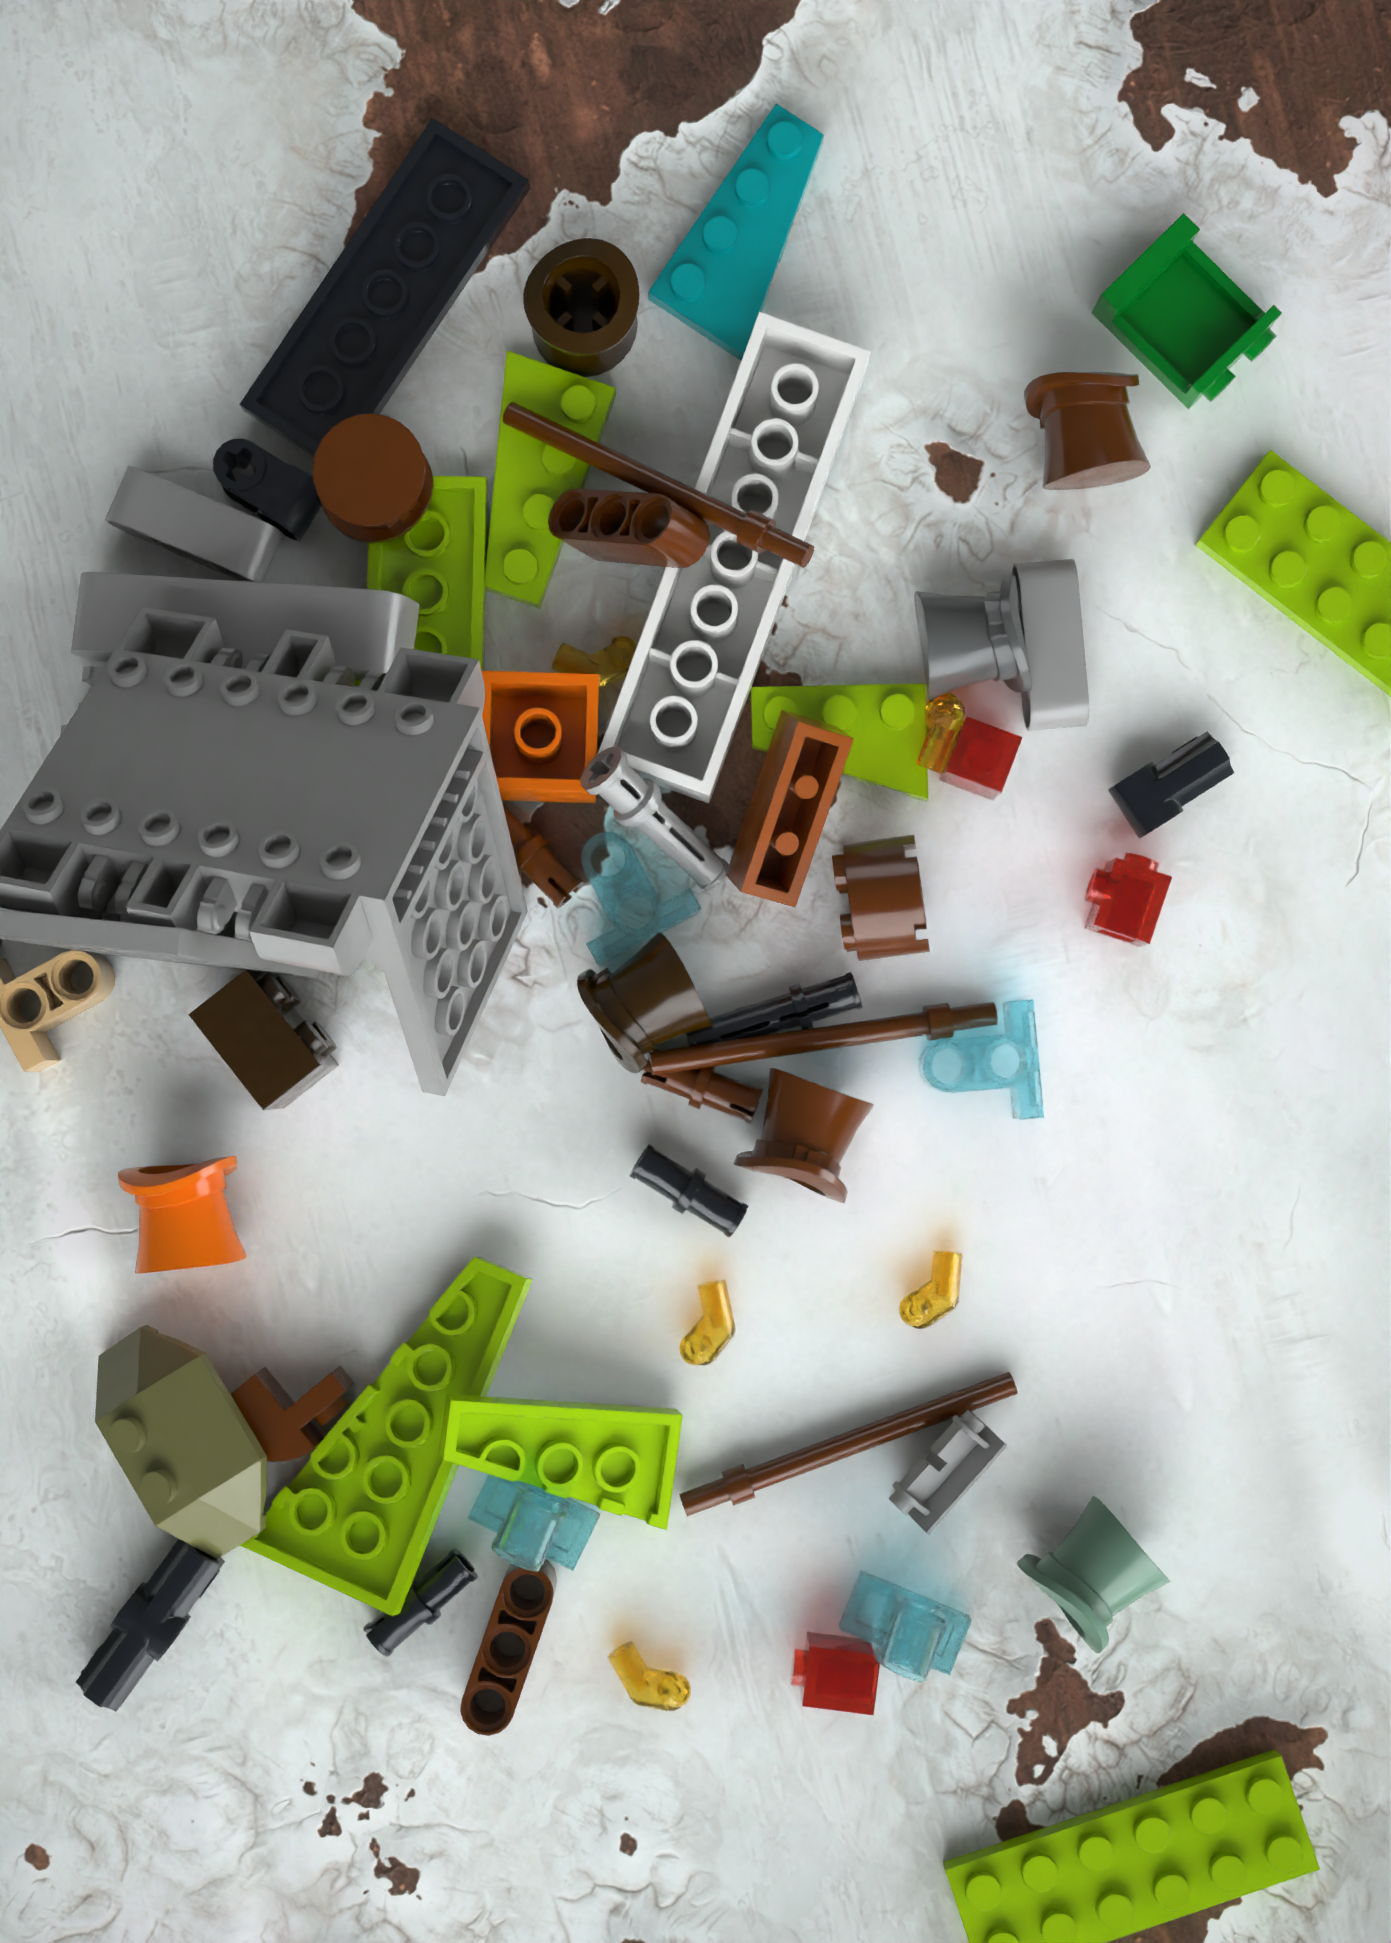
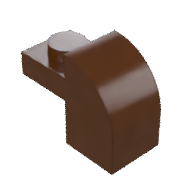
M338 1366L299 1400L294 1402L269 1370L264 1367L233 1391L231 1396L267 1455V1461L284 1462L302 1457L320 1444L324 1438L310 1421L314 1418L322 1427L344 1409L349 1403L342 1394L355 1383L343 1368Z

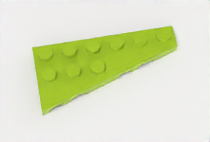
M473 1257L429 1310V1316L407 1342H403L389 1359L391 1362L373 1384H368L311 1453V1459L290 1485L284 1486L271 1502V1508L266 1512V1529L240 1546L391 1616L400 1614L459 1466L443 1460L439 1454L446 1394L487 1396L533 1279L484 1258Z

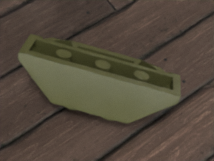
M145 1325L100 1354L98 1357L95 1423L154 1525L216 1559L265 1530L266 1514L263 1511L267 1493V1455L207 1353L176 1338L160 1334L157 1329Z

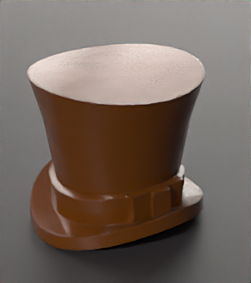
M1058 372L1040 376L1027 385L1024 391L1027 411L1034 418L1040 419V429H1045L1043 489L1071 490L1107 486L1137 478L1149 471L1150 463L1138 440L1127 408V404L1130 401L1126 386L1139 385L1138 374Z
M373 413L355 415L344 419L332 427L322 438L315 452L312 470L317 494L329 521L346 537L362 543L388 542L409 532L420 522L428 510L434 490L432 470L419 442L413 433L401 422L385 415Z
M770 1068L768 1100L761 1139L756 1140L753 1151L737 1154L733 1164L751 1171L785 1177L822 1196L845 1203L848 1191L843 1182L838 1178L841 1171L839 1164L858 1128L874 1104L834 1091L788 1072Z

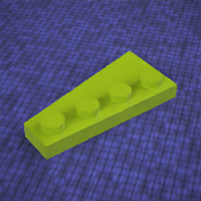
M506 351L485 571L486 591L541 609L564 544L563 541L553 536L549 530L548 519L550 511L560 495L571 489L584 488L591 465L504 424V411L511 402H515L600 443L616 397V388L510 351Z
M446 1394L439 1454L445 1461L511 1482L520 1481L542 1488L546 1493L565 1499L571 1497L596 1505L600 1510L619 1516L625 1514L644 1520L648 1525L667 1530L683 1415L675 1408Z

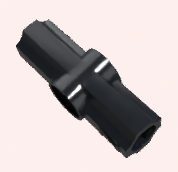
M178 1539L147 1583L142 1582L119 1611L110 1625L113 1629L81 1671V1675L76 1680V1683L82 1689L83 1695L97 1706L109 1708L116 1712L153 1661L156 1660L158 1662L191 1618L188 1614L218 1575L225 1561L221 1557L216 1559Z

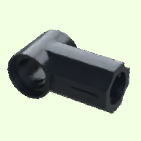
M1207 731L1198 738L1196 736L1157 764L1154 765L1153 762L1145 765L1108 789V791L1140 839L1183 812L1182 806L1234 774V771L1231 767L1230 758L1220 742L1215 740Z

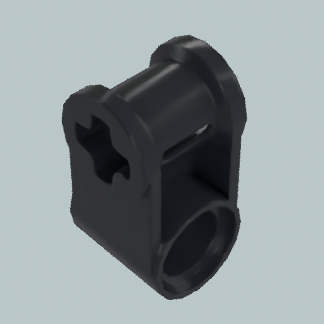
M246 439L229 440L216 450L213 458V471L217 480L221 483L225 494L236 503L256 514L264 522L279 529L283 535L300 542L322 507L313 482V476L292 464L285 463L254 442ZM251 464L255 472L251 478L246 475H240L236 480L232 470L236 466L246 469Z

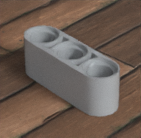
M132 466L127 467L105 518L106 522L132 536L239 581L263 582L283 536L279 529L254 516Z
M1074 559L1013 564L1012 576H1016L1019 616L1032 678V689L1029 692H1021L1025 727L1028 731L1087 726L1089 719V694L1079 583Z

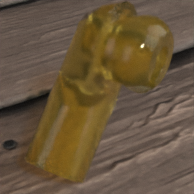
M617 636L612 639L611 645L590 655L563 642L555 655L552 669L560 673L599 674V688H605L626 678L637 644L630 637Z
M633 1641L619 1646L607 1656L630 1699L636 1705L662 1711H674L689 1701L691 1686L687 1678L673 1671L647 1667Z

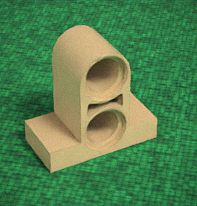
M71 950L61 953L18 978L13 973L8 961L0 958V1028L24 1072H41L61 1061L46 1032L101 1003L110 996L115 987L116 976L113 966L106 958L95 953ZM86 962L92 968L94 974L93 983L86 992L80 994L72 986L71 974L76 966ZM33 990L40 997L42 1003L41 1011L37 1018L28 1022L21 1014L20 1002L25 994Z

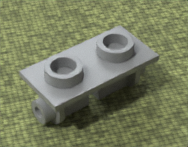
M968 1409L961 1417L955 1414L951 1418L954 1422L930 1448L932 1451L925 1459L922 1457L900 1483L895 1481L892 1485L896 1491L889 1497V1500L904 1514H908L928 1535L1008 1446Z

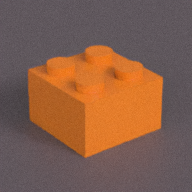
M481 670L485 686L482 718L502 801L596 803V795H590L582 788L580 780L587 765L597 755L599 674Z

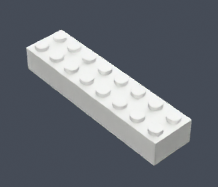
M759 312L695 489L744 513L755 510L775 520L776 528L805 541L863 382L871 351ZM705 521L709 526L710 539L704 555L690 567L665 568L598 754L609 747H618L627 755V764L642 779L650 778L658 786L709 804L796 564L767 550L759 554L738 544L736 535Z

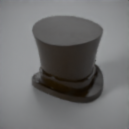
M594 238L572 240L548 252L532 269L524 288V310L532 327L533 339L538 352L549 365L583 377L600 375L614 368L625 358L636 338L638 326L637 311L640 296L638 278L628 257L615 245Z
M658 932L634 956L613 973L607 967L598 974L592 969H588L578 975L577 987L582 1001L600 1027L612 1054L619 1064L629 1072L638 1073L648 1066L644 1054L652 1051L654 1045L689 1032L713 1026L684 964L671 943L661 932Z

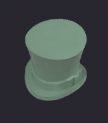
M1092 1496L1076 1524L1053 1553L1048 1552L1042 1559L1035 1555L1026 1554L1017 1561L1018 1567L1036 1586L1058 1604L1077 1633L1091 1650L1098 1654L1109 1643L1106 1627L1112 1623L1114 1615L1144 1595L1171 1582L1137 1544L1112 1512L1095 1496Z

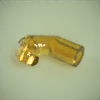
M950 692L929 700L925 706L926 738L916 762L917 765L943 774L966 714L963 702Z
M933 1250L931 1280L905 1296L900 1302L899 1315L905 1324L917 1329L927 1328L956 1308L959 1302L963 1253Z
M725 1279L697 1285L703 1316L691 1331L683 1337L679 1346L682 1359L690 1365L697 1366L712 1363L718 1358L735 1334L736 1327Z

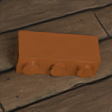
M781 710L726 875L740 892L796 908L854 738L838 727Z

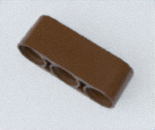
M571 489L560 495L555 501L548 519L549 530L553 536L590 558L604 562L687 568L698 562L704 555L710 539L709 526L703 519L667 496L657 493Z
M528 1554L520 1556L507 1569L466 1685L460 1712L466 1726L479 1735L490 1736L498 1734L512 1720L551 1608L557 1577L555 1569L550 1562L539 1555ZM525 1574L533 1575L543 1583L545 1592L539 1598L532 1600L524 1599L515 1591L513 1581ZM502 1632H513L524 1641L525 1649L517 1655H505L495 1646L494 1637ZM484 1689L495 1690L504 1698L505 1706L498 1711H485L476 1703L474 1695Z

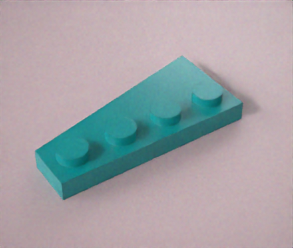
M776 103L648 291V300L740 361H742L758 314L762 312L771 282L778 263H780L791 227L799 211L822 148L824 134Z

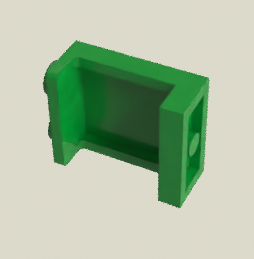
M1183 213L1100 295L1091 313L1182 404L1190 409L1203 395L1212 402L1235 379L1236 376L1229 369L1243 355L1252 362L1271 344L1277 335L1270 328L1282 312L1273 305L1265 313L1193 242L1200 229Z

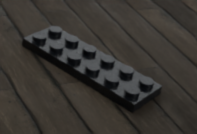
M432 118L239 404L243 411L313 457L322 438L332 427L344 419L359 414H380L529 192V180Z

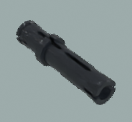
M848 972L844 976L801 989L799 983L788 987L790 993L711 1017L710 1021L713 1026L686 1033L689 1045L776 1034L801 1026L802 1030L814 1028L812 1022L852 1009L863 1008L851 972Z

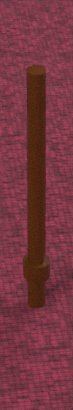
M511 402L504 411V424L647 493L667 496L701 519L736 535L738 544L759 554L767 550L802 568L808 565L813 556V545L776 528L775 520L755 510L744 513L515 402Z
M994 1002L950 1008L948 1003L923 1006L920 1013L648 1052L651 1075L925 1035L928 1041L953 1037L954 1031L997 1025L998 1016Z
M1007 1372L751 1468L745 1469L744 1464L725 1470L722 1472L723 1478L680 1493L683 1508L688 1517L728 1501H732L733 1506L751 1500L756 1498L754 1492L947 1421L955 1414L957 1416L963 1415L967 1409L971 1412L1017 1395L1018 1391L1011 1373Z

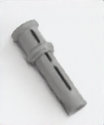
M609 747L590 761L582 773L581 787L590 795L599 794L614 808V817L623 826H637L668 857L681 867L701 889L705 891L711 890L723 881L728 873V862L723 858L721 859L688 825L661 801L662 796L659 786L650 778L642 779L627 764V755L621 749Z

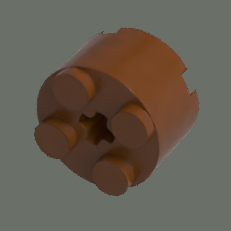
M914 834L843 844L844 854L832 855L836 890L839 891V894L848 893L851 913L840 914L844 950H847V952L857 951L859 961L930 952L928 939H916V930L927 929L917 856L908 858L905 856V850L916 849Z

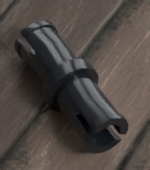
M650 1144L644 1149L629 1175L631 1178H636L673 1201L672 1208L681 1214L685 1210L691 1212L723 1232L728 1238L735 1232L749 1207L747 1204L739 1202L705 1181L706 1174L695 1168L692 1172L655 1150Z
M456 1548L451 1549L448 1555L417 1582L413 1580L400 1614L391 1616L382 1612L371 1623L369 1622L364 1626L363 1629L367 1633L368 1640L382 1655L390 1656L394 1649L424 1623L432 1625L441 1616L440 1609L470 1582H474L478 1578L477 1573L474 1572L473 1565Z

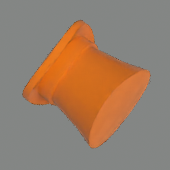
M237 1156L215 1158L198 1164L126 1168L118 1172L120 1187L125 1192L135 1195V1202L140 1205L139 1245L135 1274L221 1265L237 1262L247 1257L234 1227L223 1191L227 1188L225 1176L237 1168Z

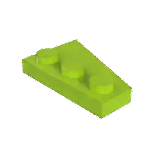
M925 683L751 687L752 748L763 752L768 751L781 710H786L834 725L854 738L842 772L843 775L856 778V780L870 785H879L907 794L906 796L922 801L928 800Z

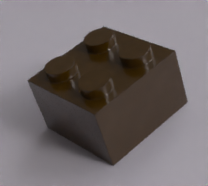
M246 969L188 1015L262 1110L282 1109L339 1066L331 1055L337 1049V1046L318 1022L314 1021L310 1024L300 1016L295 1007L301 1003V1000L283 977L278 975L274 978L270 973L265 974Z

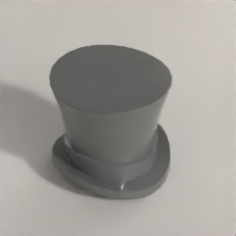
M1015 575L1007 576L1003 579L1000 592H989L986 597L948 596L915 592V612L928 700L955 689L993 679L995 682L1004 681L1011 690L1018 693L1029 692L1032 689L1029 661L1019 616L1018 590Z

